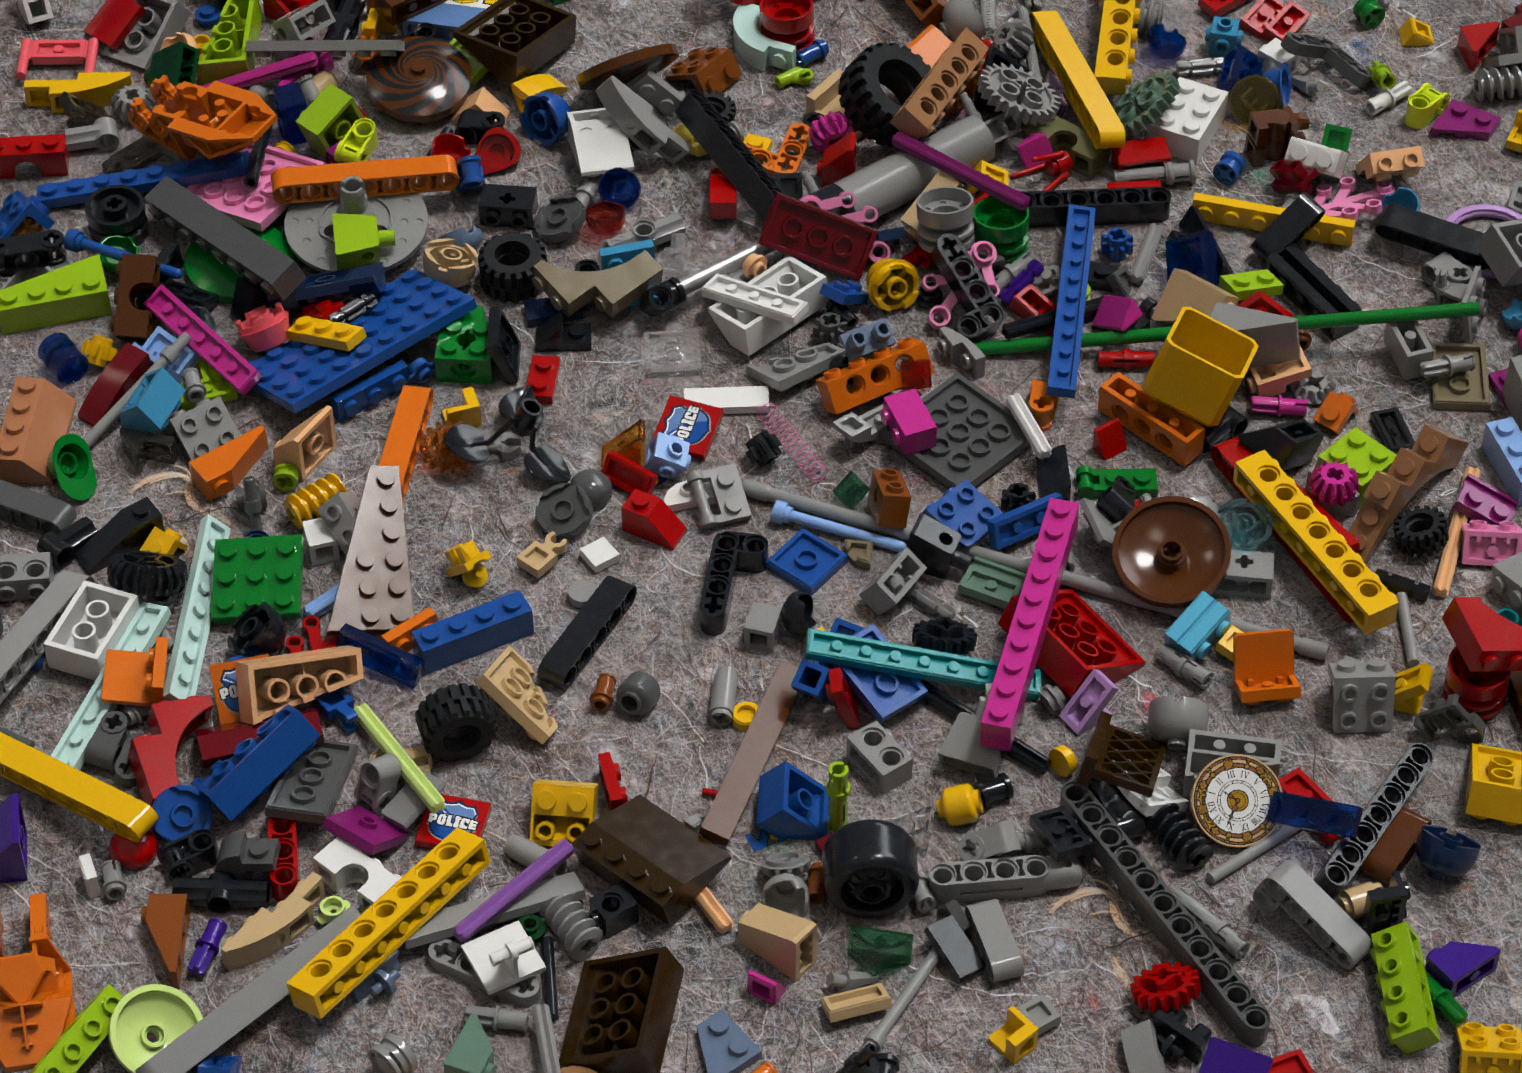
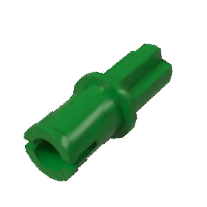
M1426 972L1434 1010H1439L1454 1026L1464 1024L1467 1021L1468 1012L1453 998V993L1450 989H1444L1433 978L1431 973Z

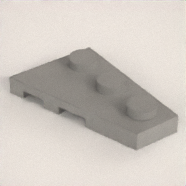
M827 342L798 350L796 356L792 358H781L780 356L770 358V364L757 367L756 363L746 365V371L748 376L777 391H787L792 386L802 381L810 380L815 375L829 370L831 360L837 355H846V351Z

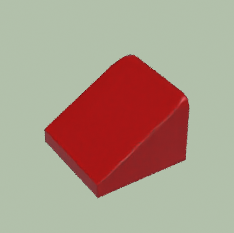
M1114 418L1094 428L1092 449L1103 460H1108L1127 449L1118 418Z

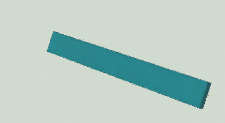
M808 628L806 632L804 659L985 691V684L993 683L999 662L812 628ZM1035 669L1026 698L1038 700V694L1041 692V670Z

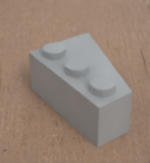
M1190 729L1182 797L1185 799L1190 798L1191 788L1203 767L1219 757L1231 754L1248 755L1262 761L1278 778L1282 740Z

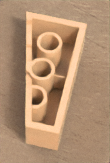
M345 645L236 661L235 671L240 722L255 725L262 722L263 719L275 715L287 704L294 707L301 703H307L326 692L330 693L363 679L361 648Z

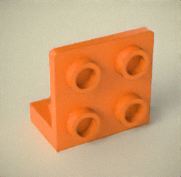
M156 637L155 648H149V653L108 649L105 658L101 702L151 707V704L162 701L169 638Z

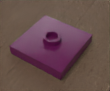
M362 806L325 817L322 826L328 832L369 855L406 843L409 834Z

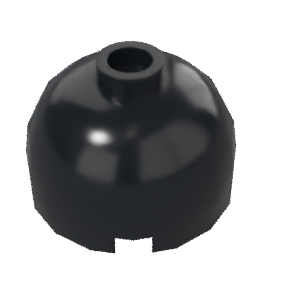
M262 602L263 605L260 607L257 604L251 605L234 622L232 627L236 631L233 638L228 636L227 642L228 648L236 655L258 656L269 654L270 657L277 656L282 652L287 634L284 618L268 603Z

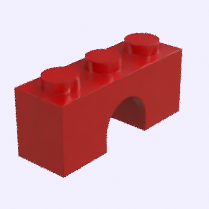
M65 134L1 137L0 179H15L16 165L22 162L36 164L41 170L42 177L69 175V152Z

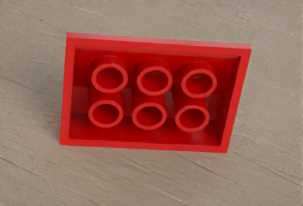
M1072 589L1058 591L1037 664L1043 669L1046 676L1052 678L1061 687L1065 695L1072 698L1093 669L1100 670L1112 683H1115L1144 667L1146 662ZM1013 595L997 623L1006 632L1007 636L1020 595Z

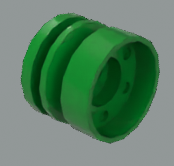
M992 196L976 203L973 218L975 222V243L978 241H988L993 244L997 254L1004 257L1005 265L1016 261L1029 248V208L1027 207L1025 211H1020Z

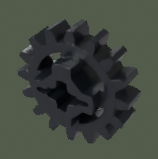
M940 617L938 620L931 618L929 621L921 620L920 624H914L912 642H914L915 647L967 655L969 651H975L977 633L974 628H967L968 624L958 623L956 620H951L950 617Z

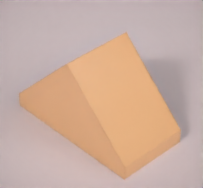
M482 87L468 96L464 104L455 111L452 123L457 124L460 114L467 109L487 112L497 111L505 117L504 128L510 116V110Z

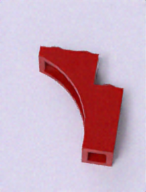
M210 695L190 696L186 699L174 701L162 700L151 704L147 719L151 735L144 734L137 738H132L128 758L143 802L151 807L155 798L163 790L179 784L175 765L176 752L191 732L209 721L213 707Z

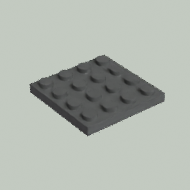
M958 372L922 398L924 405L937 426L936 447L904 455L900 446L894 444L890 428L884 426L879 430V438L949 489L956 487L965 479L974 487L1030 446L1010 409Z

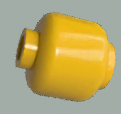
M968 783L944 788L941 799L936 800L939 817H945L950 826L974 823L978 820L979 814L983 813L979 789H974Z

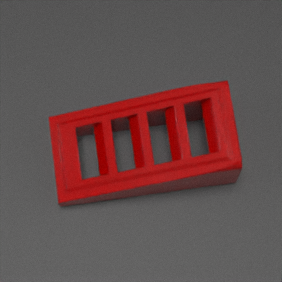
M1030 283L1012 298L1008 308L1021 318H1027L1056 310L1057 306ZM1054 327L1043 331L1053 336Z

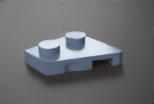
M722 1009L696 1025L697 1037L707 1073H740L762 1058L760 1048Z

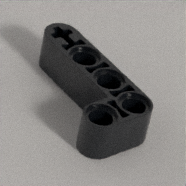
M943 234L939 237L932 250V258L966 312L965 315L959 318L953 330L969 339L972 343L979 342L998 330L1005 313L960 239L954 234ZM955 270H962L966 276L958 275ZM970 292L978 294L980 299H974ZM984 315L991 316L995 322L987 321ZM961 327L968 328L972 334H965Z
M723 531L714 537L700 602V629L706 635L717 636L726 630L737 573H760L766 570V562L769 557L768 540L764 536Z

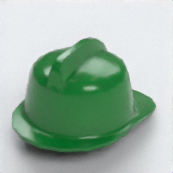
M76 434L62 435L55 442L53 450L48 456V470L58 481L60 488L67 496L78 501L87 500L95 493L97 487L90 448L85 440Z

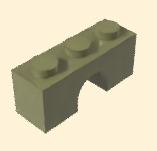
M1055 116L1050 123L1046 121L1045 125L1038 122L1035 126L1031 123L1026 128V138L1031 133H1044L1048 137L1053 152L1058 150L1070 151L1073 161L1072 170L1090 179H1093L1109 163L1110 148L1095 149L1084 129L1058 116Z

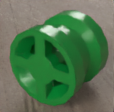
M1358 0L1353 7V14L1356 18L1360 19L1361 24L1366 29L1377 27L1385 18V11L1378 5L1376 0Z

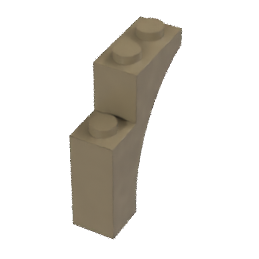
M646 250L621 265L590 272L567 270L541 260L533 266L532 281L540 292L544 291L547 294L554 308L558 311L562 309L567 317L593 300L601 312L605 311L612 318L638 300L645 291L662 282L663 268Z

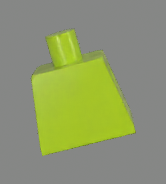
M332 214L337 270L378 263L381 261L379 247L396 246L394 229L378 231L376 216Z

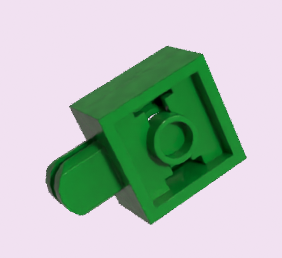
M477 305V308L440 329L434 357L437 382L492 385L496 362L487 349L489 321H486L485 311L481 306Z

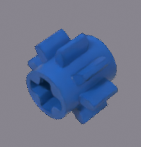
M1122 228L1110 229L1107 235H1101L1100 253H1106V257L1111 261L1124 260L1126 254H1133V235H1128L1127 231Z

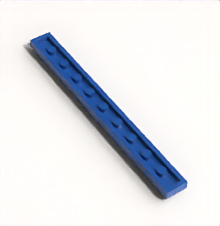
M1071 204L1068 207L1046 395L1075 398L1096 208Z

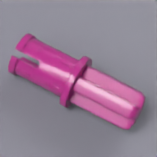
M1278 395V398L1252 396L1250 411L1252 413L1276 414L1277 417L1281 415L1306 417L1307 399L1282 398V395Z

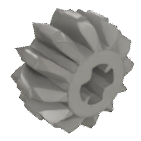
M1010 17L1007 22L1001 23V27L996 29V34L991 38L993 41L991 46L996 47L1017 61L1018 58L1023 59L1024 54L1029 51L1030 45L1034 43L1032 38L1035 33L1024 20Z
M133 82L131 86L123 85L122 89H116L115 95L111 97V106L116 120H122L123 124L129 123L127 114L131 110L130 104L135 97L142 98L146 108L152 113V108L157 104L152 97L150 88H146L144 84L136 86Z

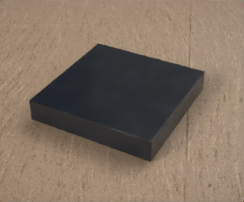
M499 305L489 308L487 349L508 384L517 383L519 380L521 342Z

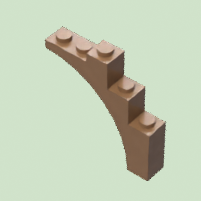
M1424 424L1411 450L1400 447L1388 472H1375L1363 495L1366 499L1349 530V533L1354 535L1359 541V555L1364 563L1369 562L1384 534L1414 494L1438 473L1457 467L1469 444L1468 442L1446 430Z

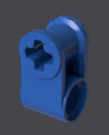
M471 155L459 158L457 160L460 180L457 186L458 192L482 189L485 179L481 157Z

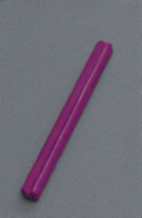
M897 132L892 137V145L1020 211H1025L1030 204L1029 196L902 132Z

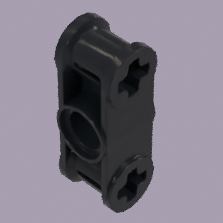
M50 229L43 232L0 238V274L46 266H57L64 263L67 259V253L62 246L64 243L63 233L59 230Z

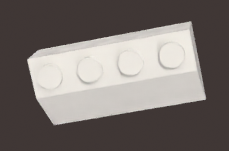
M787 256L747 282L808 302L809 311L795 325L826 306L829 298L819 294L823 283H827V277L791 256ZM717 302L708 308L709 314L729 344L748 356L794 327L793 325L721 302Z

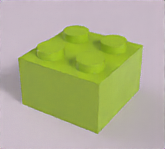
M329 83L308 108L302 111L295 122L311 149L326 158L325 150L342 140L353 123L364 117L352 96Z
M1354 427L1318 455L1317 465L1321 466L1324 460L1333 463L1336 459L1338 464L1348 462L1349 468L1356 469L1359 481L1357 492L1360 493L1359 510L1366 499L1363 495L1375 472L1387 473L1396 454L1357 427Z

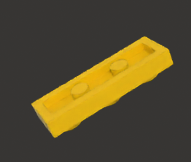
M310 316L298 318L295 324L286 330L289 340L348 352L367 337L364 327Z

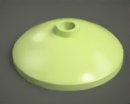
M149 984L138 987L126 994L111 1014L108 1036L112 1052L127 1071L136 1073L135 1070L202 1020L203 1017L191 998L174 987L162 984ZM147 1033H153L156 1036V1042H150L147 1039Z

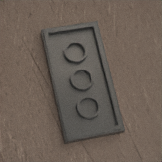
M324 740V742L315 744L309 752L301 754L293 761V767L286 774L280 775L265 806V816L323 824L325 817L330 816L358 754V745Z

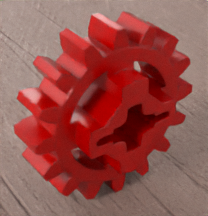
M1169 962L1158 964V966L1154 964L1150 971L1141 970L1142 976H1134V983L1130 984L1134 1004L1139 1005L1140 1010L1149 1008L1150 1013H1154L1157 1009H1162L1165 1013L1171 1008L1179 1010V1005H1190V998H1198V991L1202 990L1197 969L1192 970L1190 964L1182 967L1181 962L1175 963L1174 966H1170Z

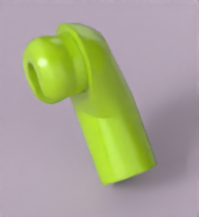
M794 67L775 76L774 83L779 89L789 84L806 86L812 83L814 73L809 68Z

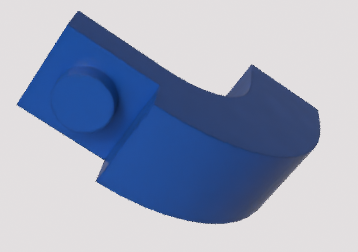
M836 617L830 632L853 636L864 628ZM802 659L791 687L795 691L818 700L828 701L826 683H830L829 670L835 668L831 663L815 660L811 662Z

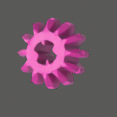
M829 111L825 116L820 115V119L812 121V127L808 129L812 146L816 151H820L824 155L825 149L850 132H854L851 121L847 120L846 116L840 111L834 114Z
M1336 459L1333 463L1324 460L1321 466L1315 465L1309 478V489L1311 490L1312 498L1319 499L1320 505L1329 503L1331 508L1335 504L1344 507L1347 502H1353L1356 491L1359 488L1356 469L1349 468L1348 462L1338 464Z

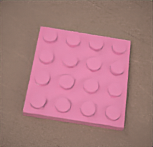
M251 144L250 146L246 147L240 152L248 151L249 156L251 158L254 144ZM268 145L256 188H247L244 183L246 176L193 184L189 185L186 189L240 225L263 232L290 206V204H280L273 198L270 179L273 171L286 167L323 165L325 162Z

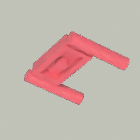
M94 37L89 40L34 41L24 38L21 42L15 76L18 80L26 78L29 60H32L33 65L85 64L84 73L94 72L99 40Z

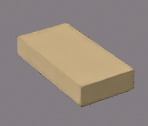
M882 983L820 998L822 1009L830 1023L892 1008L891 997Z

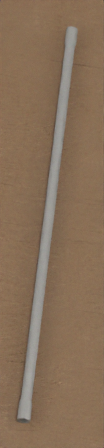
M745 479L742 485L747 497L773 503L776 500L789 503V506L794 509L908 541L913 527L907 525L906 528L878 527L874 517L871 515L776 489L768 484ZM960 545L958 547V550L972 555L973 560L975 556L1026 574L1030 565V560L981 546L973 545L969 549H964ZM1064 571L1061 585L1176 618L1187 608L1152 606L1137 599L1125 587L1069 571ZM1230 617L1231 626H1235L1244 633L1273 630ZM1294 636V651L1304 656L1326 661L1330 644L1306 637Z

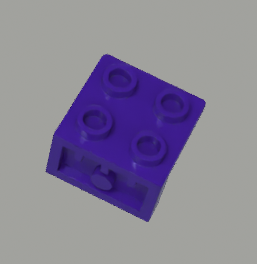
M1211 1037L1199 1073H1269L1273 1059L1219 1038Z

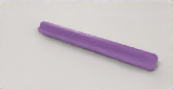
M561 839L453 928L454 936L460 942H466L569 858L573 854V845L567 839Z

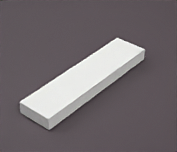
M717 273L701 288L703 297L793 326L809 311V305L806 301Z

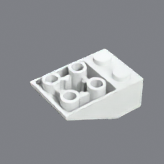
M606 108L567 112L568 141L581 176L597 177L600 174H623L634 170L628 136L613 120Z

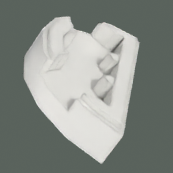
M687 480L675 484L667 491L664 497V503L672 512L698 507L692 486L688 485ZM703 483L709 505L715 504L710 484Z

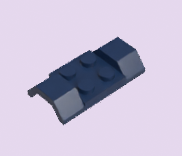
M379 262L307 275L306 279L284 301L276 295L272 297L267 295V299L272 308H275L274 304L276 302H280L286 311L301 308L304 303L318 301L321 299V296L331 295L332 298H339L351 291L354 298H359L366 292L373 293L374 295L381 294L386 287L384 263Z

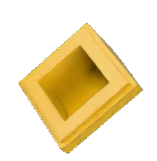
M1409 17L1399 28V35L1403 46H1432L1434 44L1431 28L1428 24Z

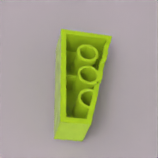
M259 0L226 1L219 15L220 21L217 25H214L211 31L212 37L209 43H205L202 48L203 55L199 59L197 75L201 85L255 69V53L246 51V41H259L263 16Z
M100 254L0 290V327L2 335L112 314Z

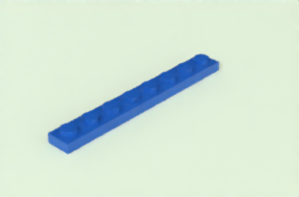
M248 151L229 153L212 159L204 157L191 161L183 160L173 164L153 165L149 168L128 169L119 173L99 174L95 177L83 179L74 178L70 181L59 183H46L37 186V198L49 209L85 203L92 193L109 185H125L133 187L140 193L150 192L165 176H168L181 186L241 177L247 174L250 156Z

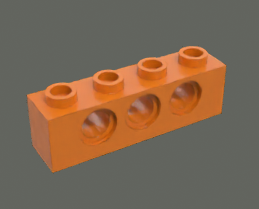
M913 337L899 340L897 342L898 345L893 348L884 347L874 351V356L866 359L857 358L848 362L849 366L843 369L833 368L824 372V376L816 379V383L825 411L837 415L934 374L925 342L916 340ZM901 357L902 365L897 370L896 361ZM874 368H877V376L872 380L871 373ZM852 378L853 386L850 390H847V382Z
M1117 372L1100 386L1098 410L1111 419L1118 418L1123 427L1185 467L1203 452L1206 428L1184 414L1145 395L1142 387L1128 377Z

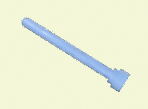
M776 500L771 513V522L783 525L784 523L794 522L853 540L872 541L874 546L895 552H900L906 548V544L903 541L794 511L793 507L789 506V503Z

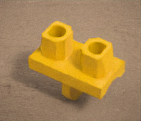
M469 540L463 544L459 543L444 552L451 564V567L445 570L449 578L462 574L463 582L471 588H478L486 583L488 573L486 568L479 562L492 558L488 550L479 552L474 541Z

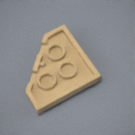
M509 645L476 683L480 686V689L486 692L488 698L494 699L502 707L503 712L509 718L515 719L524 727L526 734L530 738L537 740L543 745L558 728L555 718L548 717L545 708L548 706V702L541 687L535 686L532 681V677L535 675L532 666Z

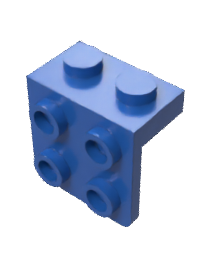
M17 189L14 194L11 193L6 197L0 210V238L10 237L27 215L49 230L55 223L49 216L51 211L34 195L28 198Z
M966 479L956 487L950 488L942 498L935 503L929 504L922 512L960 533L962 538L959 545L964 549L971 548L988 534L987 520L1003 514Z

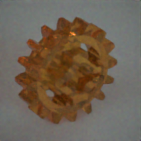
M447 419L446 425L436 422L435 429L428 427L426 428L427 435H421L420 453L423 456V462H429L431 469L439 466L441 473L446 468L455 473L458 467L465 471L467 463L470 465L476 464L459 459L450 452L443 442L442 437L451 427L462 424L461 420H458L456 424H451L450 419Z

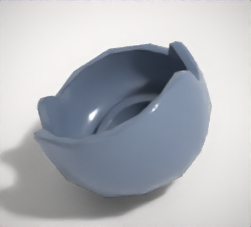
M472 225V230L466 231L461 227L442 235L438 239H455L453 245L463 247V244L466 243L477 250L483 241V233L480 228Z

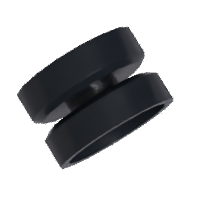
M109 185L92 193L85 202V214L88 222L89 236L92 241L101 243L108 236L120 235L131 237L136 246H140L146 240L149 233L145 201L141 193L133 187Z

